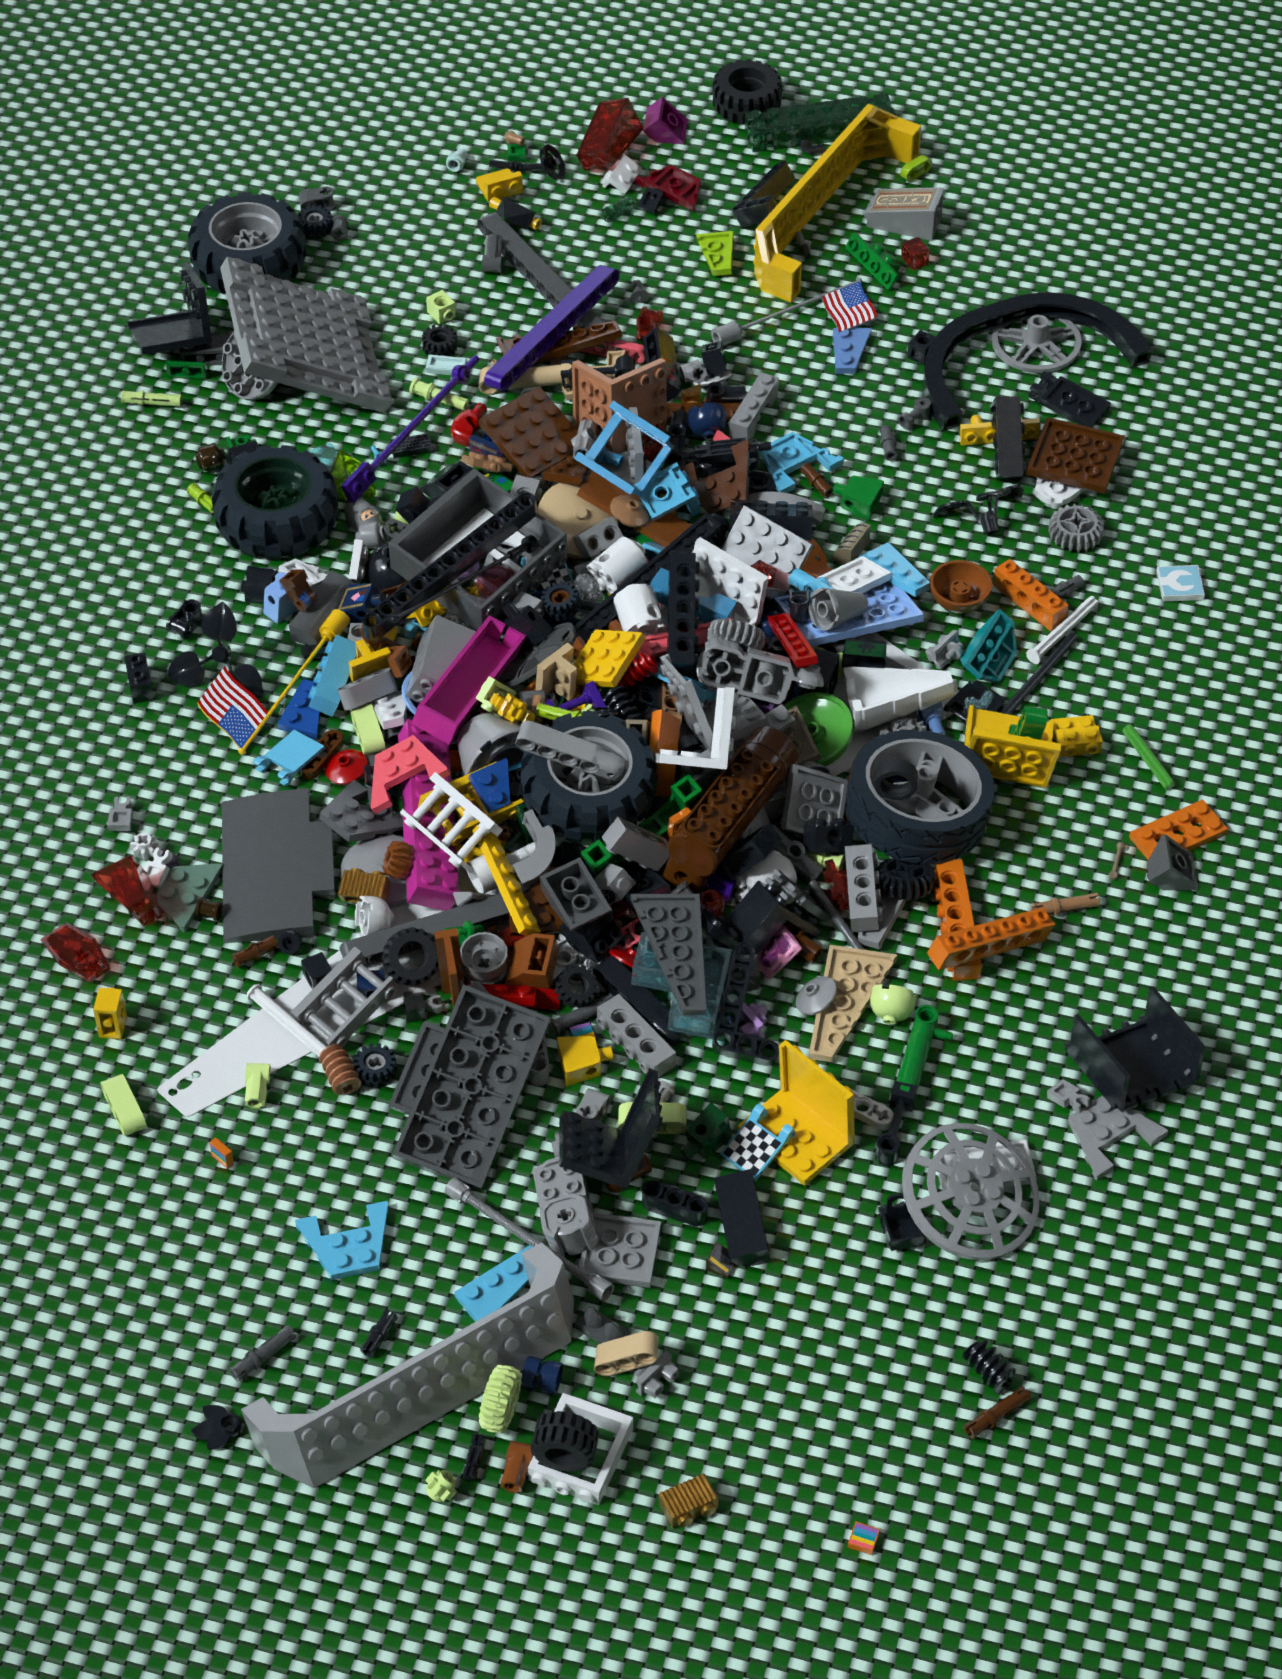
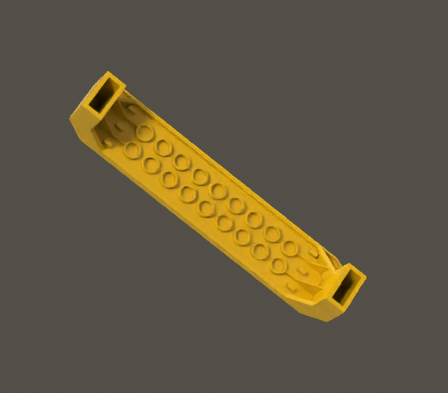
M871 104L865 106L756 228L753 264L755 265L754 274L761 291L790 303L801 292L802 262L784 256L781 252L795 238V233L797 231L800 232L863 160L888 156L908 163L917 158L920 152L921 125L900 118Z

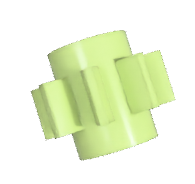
M438 1470L437 1473L433 1471L426 1479L428 1483L426 1492L436 1502H444L446 1499L450 1501L457 1493L456 1489H454L457 1486L456 1478L446 1470Z

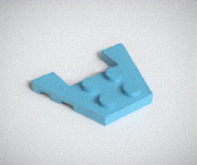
M794 432L771 442L772 450L760 451L768 472L774 480L777 491L782 493H788L795 489L796 483L787 474L801 468L805 463L818 460L828 471L844 464L842 456L838 455L836 457L830 454V450L826 448L820 449L814 446V442Z
M388 1201L366 1205L370 1226L321 1236L317 1216L295 1220L297 1230L304 1236L305 1242L312 1248L316 1258L331 1280L380 1270L384 1232L386 1230V1219L389 1210Z

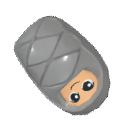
M359 498L356 502H348L345 505V519L356 532H358L359 526L363 523L377 521L381 525L383 524L381 514L369 502Z

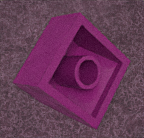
M661 97L647 108L643 132L647 137L658 143L682 144L685 139L688 119L664 97Z

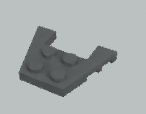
M353 780L320 812L319 817L322 822L348 842L375 838V834L381 833L389 836L392 835L393 831L403 830V817L400 814L381 821L372 812L359 804V800L367 797L368 790L356 780Z

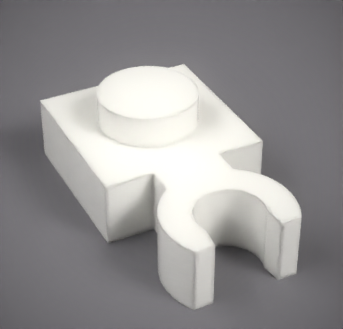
M160 848L154 850V861H147L139 879L142 884L156 888L161 887L170 870L166 866L172 859V853L169 850H166L162 857L163 851Z

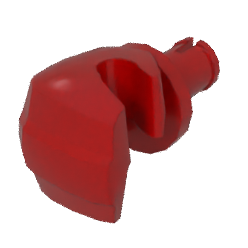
M477 403L473 410H465L454 419L450 430L454 442L469 447V438L472 434L474 435V431L481 429L478 421L487 412V407L484 404L480 407L481 403Z

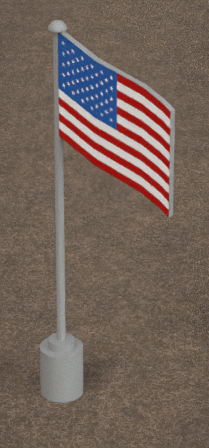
M857 278V281L746 325L740 326L732 321L714 328L711 331V337L713 342L722 341V345L725 346L740 340L742 330L819 299H822L827 313L836 324L839 332L846 329L851 330L877 319V313L864 294L861 286L863 280Z

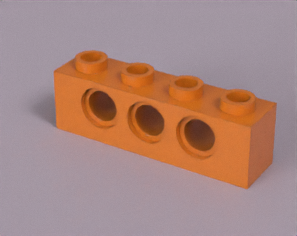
M1011 559L995 568L993 586L1052 632L1067 618L1069 605Z

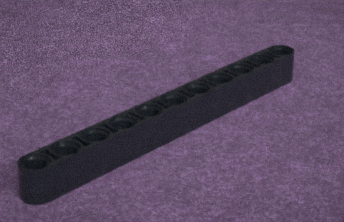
M525 492L517 496L369 611L362 619L366 639L372 641L380 639L413 612L400 618L395 624L390 622L392 615L397 616L440 592L531 521L537 514L536 497L534 494Z

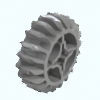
M1066 504L1065 508L1059 507L1058 511H1054L1049 520L1048 531L1051 540L1055 541V545H1061L1062 549L1068 548L1069 551L1073 549L1077 550L1078 553L1083 549L1087 552L1088 548L1094 549L1095 545H1099L1104 534V522L1102 521V516L1098 515L1097 511H1092L1091 507L1084 508L1083 504L1080 507L1075 504L1070 507Z
M727 618L713 620L707 632L708 640L717 637L736 642L742 647L744 652H747L748 647L762 651L765 643V633L760 628L750 625L748 622H741V620H729Z

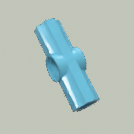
M799 568L794 569L789 576V583L801 591L810 589V597L816 589H833L826 578L819 577L816 579Z

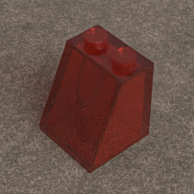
M132 855L91 874L92 878L108 896L142 926L153 924L163 917L149 875Z

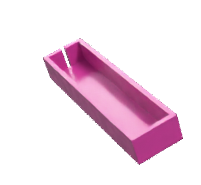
M489 615L420 702L411 724L450 744L481 704L476 697L483 683L489 676L497 681L501 678L519 654L526 635L509 626L501 644L499 640L506 624Z

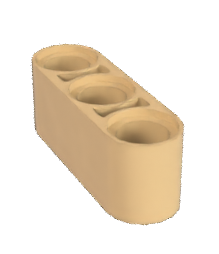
M643 1331L597 1345L594 1371L602 1376H611L655 1363L657 1361L659 1336L650 1331Z

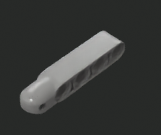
M524 721L520 726L515 743L519 749L607 779L619 777L624 770L625 764L620 756L603 750L597 744L532 721Z

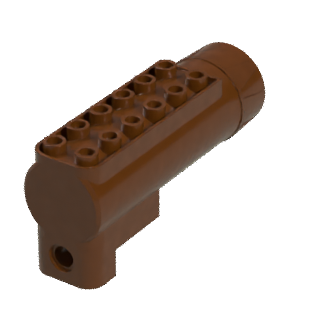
M759 727L739 746L737 752L727 764V769H723L669 839L668 850L670 857L664 870V877L667 881L678 886L687 880L689 882L688 886L694 894H700L707 888L712 875L776 789L786 780L789 775L790 765L796 764L798 760L797 749L787 735L772 727Z

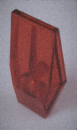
M68 922L40 939L41 943L60 966L88 983L110 970V965L96 939Z

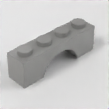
M760 372L729 422L730 439L746 437V440H751L764 406L771 407L778 396V377Z

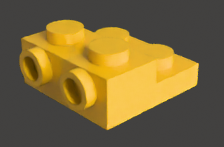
M1093 715L1051 719L1054 720V742L1061 744L1059 757L1101 753L1103 740Z

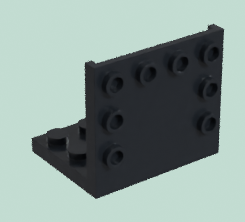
M189 262L181 263L182 270H179L181 282H184L185 286L182 289L183 299L187 302L188 311L127 321L128 329L143 355L152 356L161 351L174 352L179 348L192 349L196 345L212 343L205 286Z
M648 1069L620 1130L605 1125L599 1120H590L576 1112L563 1110L559 1117V1166L628 1189L636 1169L640 1170L643 1165L645 1150L649 1151L652 1146L654 1131H658L662 1124L663 1117H660L662 1105L659 1103L661 1099V1093H659L661 1082L658 1081V1071Z

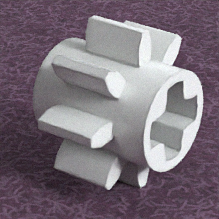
M145 832L137 836L135 835V842L130 843L134 857H139L142 860L153 857L154 850L158 848L155 836H150Z

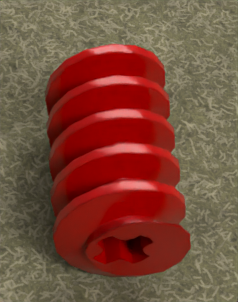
M646 647V655L641 651L638 652L639 659L634 657L632 663H630L617 684L618 686L625 685L628 689V684L634 686L636 680L641 682L643 681V676L648 678L651 672L654 674L658 672L657 661L650 648Z

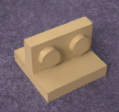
M566 643L537 665L536 690H544L546 695L554 689L557 694L565 697L568 701L575 697L577 668L572 665L573 646Z

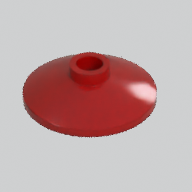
M355 749L343 750L330 758L326 764L325 772L328 779L335 784H350L353 780L357 781L364 775V766L368 765V761L361 751Z
M631 947L627 951L622 949L609 950V953L619 961L640 972L649 974V968L639 958L641 955L639 951Z

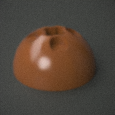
M955 560L943 563L933 571L930 577V588L934 599L942 608L952 613L965 614L977 610L987 601L992 589V579L989 573L980 565L970 561Z

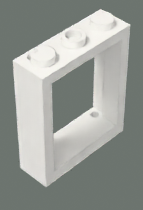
M562 1393L554 1412L563 1411L583 1416L597 1427L616 1433L617 1436L595 1484L542 1466V1462L535 1459V1456H533L528 1466V1480L538 1484L539 1487L546 1486L552 1488L559 1494H569L577 1497L584 1503L587 1501L590 1504L600 1505L633 1431V1417Z

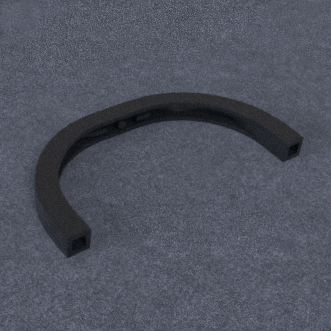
M1042 292L1024 294L982 306L957 317L947 324L937 334L928 349L922 380L923 393L925 398L930 399V412L942 431L960 426L963 412L948 391L943 377L942 368L947 357L959 344L977 334L1013 322L1030 319L1034 315L1066 319L1098 331L1120 350L1132 368L1149 363L1152 348L1130 321L1099 302L1065 293Z

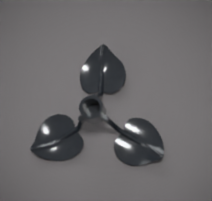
M1013 485L976 496V501L987 500L988 511L982 513L981 518L971 503L965 501L949 502L939 506L933 513V518L947 510L968 507L976 518L978 525L982 524L984 535L1000 531L997 517L998 498L1010 495L1022 497L1023 487L1022 485ZM992 499H994V512L991 505Z
M220 602L206 613L201 624L202 630L208 638H217L218 644L212 650V655L199 662L197 653L193 651L182 652L170 664L168 676L171 680L183 686L193 687L201 683L205 676V670L201 665L212 659L219 663L226 661L229 673L236 681L256 698L264 694L262 679L254 666L240 664L235 668V671L232 669L231 658H229L231 648L221 639L231 641L237 633V623L231 609L224 602Z

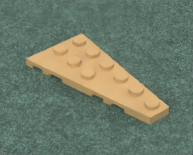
M836 945L829 946L824 976L834 980L837 985V993L833 1002L825 1010L816 1014L809 1059L826 1062L833 1061L870 1003L872 987L882 984L895 964L897 954Z

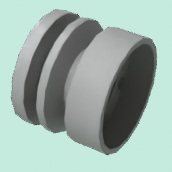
M488 932L469 936L460 948L465 985L468 986L469 983L477 980L481 984L504 985L508 972L507 946L504 941L497 935Z

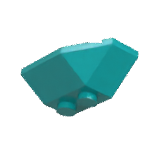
M998 609L976 632L960 661L978 680L998 683L1017 654L1014 633L1015 622L1001 609Z

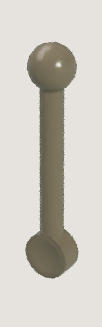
M1118 842L1116 845L1117 853L1113 870L1109 873L1110 880L1118 878L1117 868L1121 852L1125 848L1123 842Z

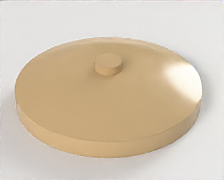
M584 482L581 485L558 483L548 489L538 504L537 513L567 534V557L583 559L572 537L612 516L577 496ZM606 530L605 537L609 540L610 533ZM589 539L588 546L590 549H593L594 544Z

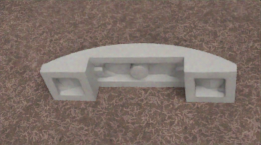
M757 492L748 495V503H755L758 500L775 504L777 501H786L788 504L807 502L808 505H812V524L822 525L825 508L807 498L782 492Z

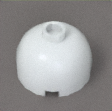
M375 896L359 897L362 901H357L355 910V926H360L361 930L360 933H357L358 937L388 929L390 925H393L394 913L390 911L385 900Z

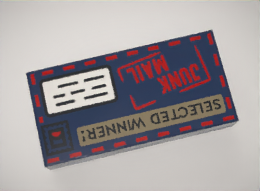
M471 435L469 438L470 452L487 455V458L488 454L506 458L507 462V457L495 443L476 435Z

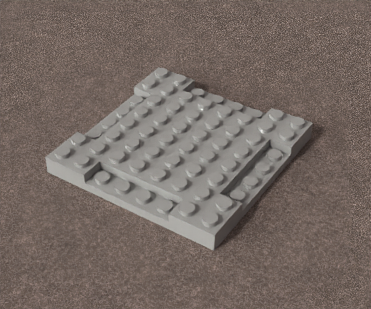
M226 257L220 269L244 373L386 413L393 401L386 375L379 372L368 330L372 322L365 298L333 288L328 293L311 289L305 285H298L288 280L265 275L263 268L257 264H251L238 258Z

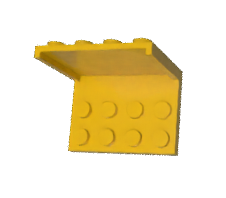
M969 705L964 745L972 749L981 758V761L985 762L992 777L1047 788L1061 751V744L1052 742L1054 720L1047 722L1041 740L1033 739L1027 736L1022 737L1008 733L1011 724H1018L1019 716L974 708V705Z
M785 1040L779 1045L781 1090L763 1104L768 1111V1115L758 1124L776 1137H778L785 1124L793 1127L796 1131L795 1137L785 1144L773 1161L805 1186L855 1144L854 1094L849 1087L840 1084L830 1072H825L820 1068L814 1059H809L805 1056L799 1047L791 1045ZM750 1115L745 1120H743L739 1125H737L738 1131L747 1121Z

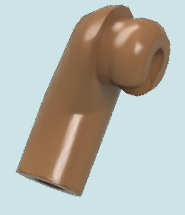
M507 131L504 135L508 144L514 143L523 146L525 143V137L517 135L514 131Z

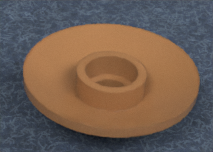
M617 496L610 504L612 515L626 526L641 527L649 520V513L644 504L632 496Z

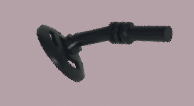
M549 144L542 146L540 149L539 157L541 163L522 164L521 161L519 163L515 161L514 163V160L507 162L491 159L489 162V167L510 169L511 172L513 170L514 172H517V170L520 172L545 170L548 176L554 180H560L565 175V164L561 154L555 147ZM557 165H558V167H559V172H558V174L555 172Z

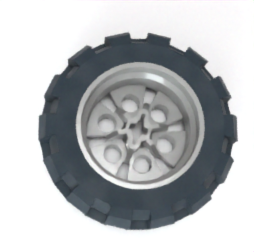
M251 192L238 193V196L229 197L226 195L216 199L212 206L207 204L199 211L188 233L190 260L194 271L205 284L207 283L211 289L221 294L225 292L220 267L227 256L238 258L251 264H257L263 268L265 275H271L288 281L297 276L306 256L305 231L300 217L283 200L277 202L274 196L264 193L258 196L252 195Z
M582 711L581 716L572 717L571 713L557 717L553 721L552 727L547 724L545 726L597 744L603 750L620 756L625 765L622 774L617 778L607 779L595 774L586 773L524 751L521 761L523 801L528 810L532 809L535 815H539V821L544 827L549 825L553 828L554 834L558 831L563 833L564 838L568 841L581 843V839H593L594 843L599 839L601 842H604L602 836L617 816L637 825V820L641 821L644 819L653 805V796L656 794L657 763L654 752L647 746V740L635 727L631 729L626 728V722L610 714L608 718L598 716V711Z

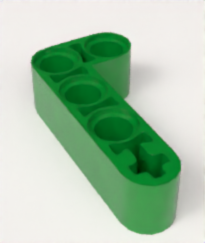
M1024 706L1018 724H1011L1008 733L1041 740L1047 724V708Z

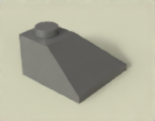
M1166 834L1161 836L1147 862V878L1149 882L1162 890H1196L1198 884L1193 853Z

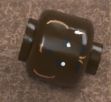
M211 443L199 447L195 457L199 468L210 472L223 467V460L226 459V454L223 447L219 448L216 443Z

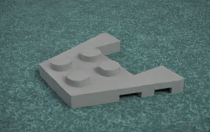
M1103 1096L1091 1102L1089 1107H1083L1081 1113L1075 1112L1068 1118L1069 1126L1078 1145L1082 1147L1085 1154L1084 1158L1087 1164L1090 1165L1093 1171L1092 1175L1096 1181L1113 1171L1114 1168L1110 1160L1101 1152L1106 1147L1133 1130L1150 1146L1167 1137L1168 1134L1166 1128L1132 1109L1121 1112L1119 1108L1113 1109Z

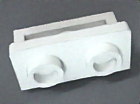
M624 154L620 160L616 158L610 166L612 170L609 169L603 177L605 182L602 186L606 188L610 183L625 194L642 167Z

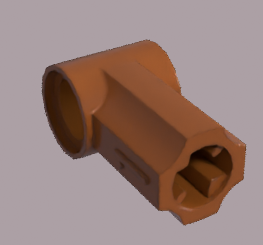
M511 1440L506 1456L507 1464L501 1480V1487L507 1492L515 1494L522 1492L528 1473V1466L533 1458L530 1450L531 1444Z

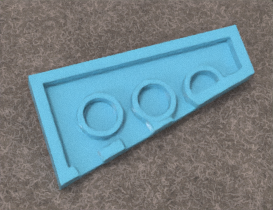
M889 542L861 555L890 571L891 580L888 582L916 597L930 590V582Z

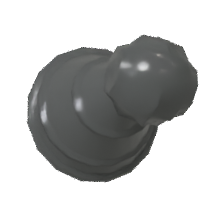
M634 280L632 282L634 290L630 296L631 302L633 304L646 303L649 299L648 292L641 288L642 282L640 280Z

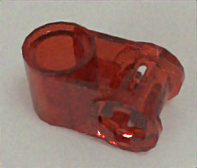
M647 306L642 307L640 315L636 320L637 339L643 341V337L655 327H660L663 319V310L655 311L648 309Z

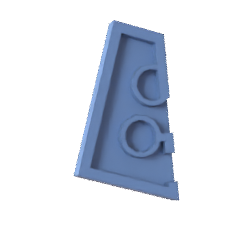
M833 328L836 374L856 373L862 353L867 346L868 338L871 336L872 328L846 329L842 332H839L837 328Z

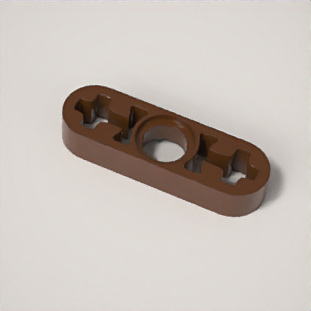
M329 730L320 738L318 743L324 745L325 750L322 752H326L327 755L324 757L316 756L300 770V775L304 779L311 780L316 778L326 767L330 758L343 747V735L340 731Z

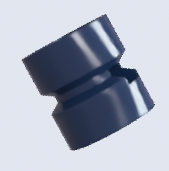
M528 1355L523 1367L521 1387L536 1390L539 1387L544 1393L556 1395L561 1383L563 1363L551 1360L544 1363L542 1358Z

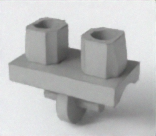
M952 630L948 635H942L935 647H929L926 650L928 660L934 662L937 669H942L952 659H959L963 655L962 650L964 646L959 640V632L957 630Z
M665 1351L655 1363L640 1367L634 1372L638 1377L636 1379L638 1385L636 1393L641 1397L646 1393L656 1398L663 1391V1384L658 1381L661 1377L669 1382H673L678 1377L679 1369L672 1363V1355L669 1352Z

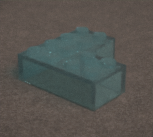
M641 932L632 968L631 984L672 992L646 933ZM703 944L706 1015H682L673 996L667 1030L713 1039L730 967L731 949Z

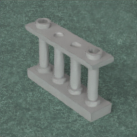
M356 947L291 1011L293 1017L302 1025L310 1021L329 1037L326 1041L328 1046L340 1044L344 1047L352 1034L387 999H390L398 988L391 976L383 982L365 967L366 959ZM358 972L377 988L369 998L348 982V979L354 973ZM339 989H343L361 1004L353 1014H350L332 998ZM327 1005L345 1021L336 1031L316 1015V1012L322 1006Z

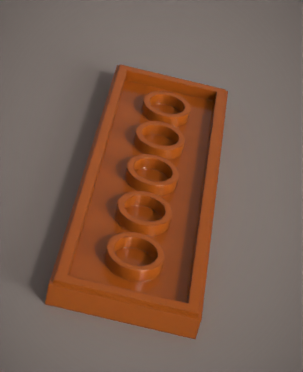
M594 471L591 472L577 493V496L613 516L610 510L612 500L620 495L631 496ZM634 493L632 494V497L641 501L640 497ZM668 513L655 521L649 515V520L644 526L631 528L658 544L667 547L691 525L672 513Z

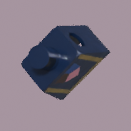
M371 583L350 584L347 586L338 609L349 616L350 623H362L363 617L384 601L387 595L380 593L375 585Z

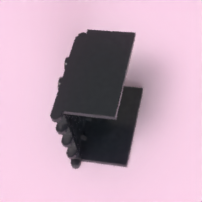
M1154 986L1149 987L1145 1015L1138 1016L1139 1022L1132 1025L1127 1021L1121 1022V1029L1110 1032L1105 1028L1101 1030L1102 1036L1097 1037L1082 1017L1076 1014L1074 1015L1071 1041L1064 1044L1066 1052L1112 1108H1119L1121 1112L1133 1109L1138 1104L1143 1105L1156 1100L1158 1097L1161 1098L1177 1092V1088L1182 1090L1195 1085V1080L1200 1078L1205 1045Z

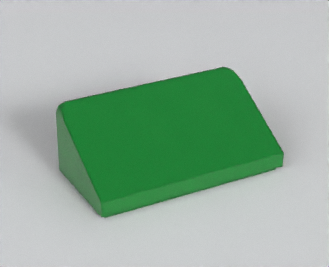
M166 361L168 378L207 379L208 367L206 363Z

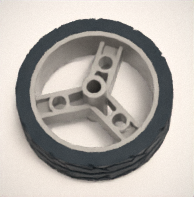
M924 730L888 732L871 739L861 748L854 759L845 804H847V807H845L849 823L854 825V831L858 832L857 835L867 844H872L874 849L884 852L887 856L905 862H921V864L949 862L968 854L980 842L985 833L994 800V781L985 762H982L981 758L972 749L959 741H954L953 738ZM890 759H902L913 764L918 770V786L915 794L904 800H891L880 795L873 784H875L876 770L882 762ZM936 781L955 792L966 806V809L962 810L934 788ZM898 782L893 784H904L907 782Z

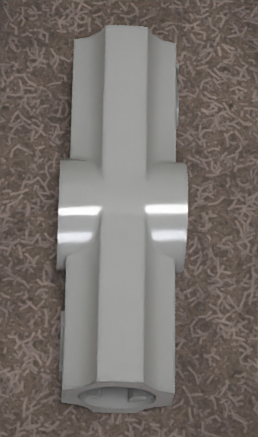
M582 420L577 435L571 439L574 447L573 458L578 452L586 456L597 440V424L593 420Z

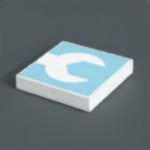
M1198 565L1157 567L1156 572L1162 602L1204 600L1205 594Z

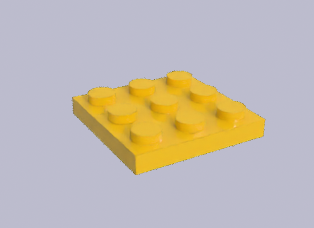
M595 629L573 664L577 668L576 684L585 685L594 681L596 686L616 687L646 640L642 632Z

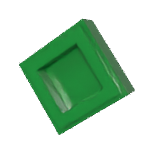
M517 144L507 145L508 162L512 160L527 161L526 144L523 146Z

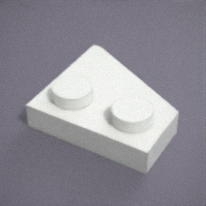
M359 539L354 540L349 579L355 584H360L361 579H364L365 564L368 557V547L365 546L363 540Z
M298 559L279 566V572H285L286 574L293 569H304L308 576L306 580L313 591L318 588L327 576V574L319 572V567L306 564Z

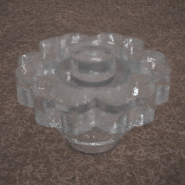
M579 574L576 577V581H571L570 585L574 584L575 588L577 587L581 599L601 603L604 601V594L599 590L598 580L593 579L592 575ZM578 609L579 612L575 615L580 617L587 616L590 611Z

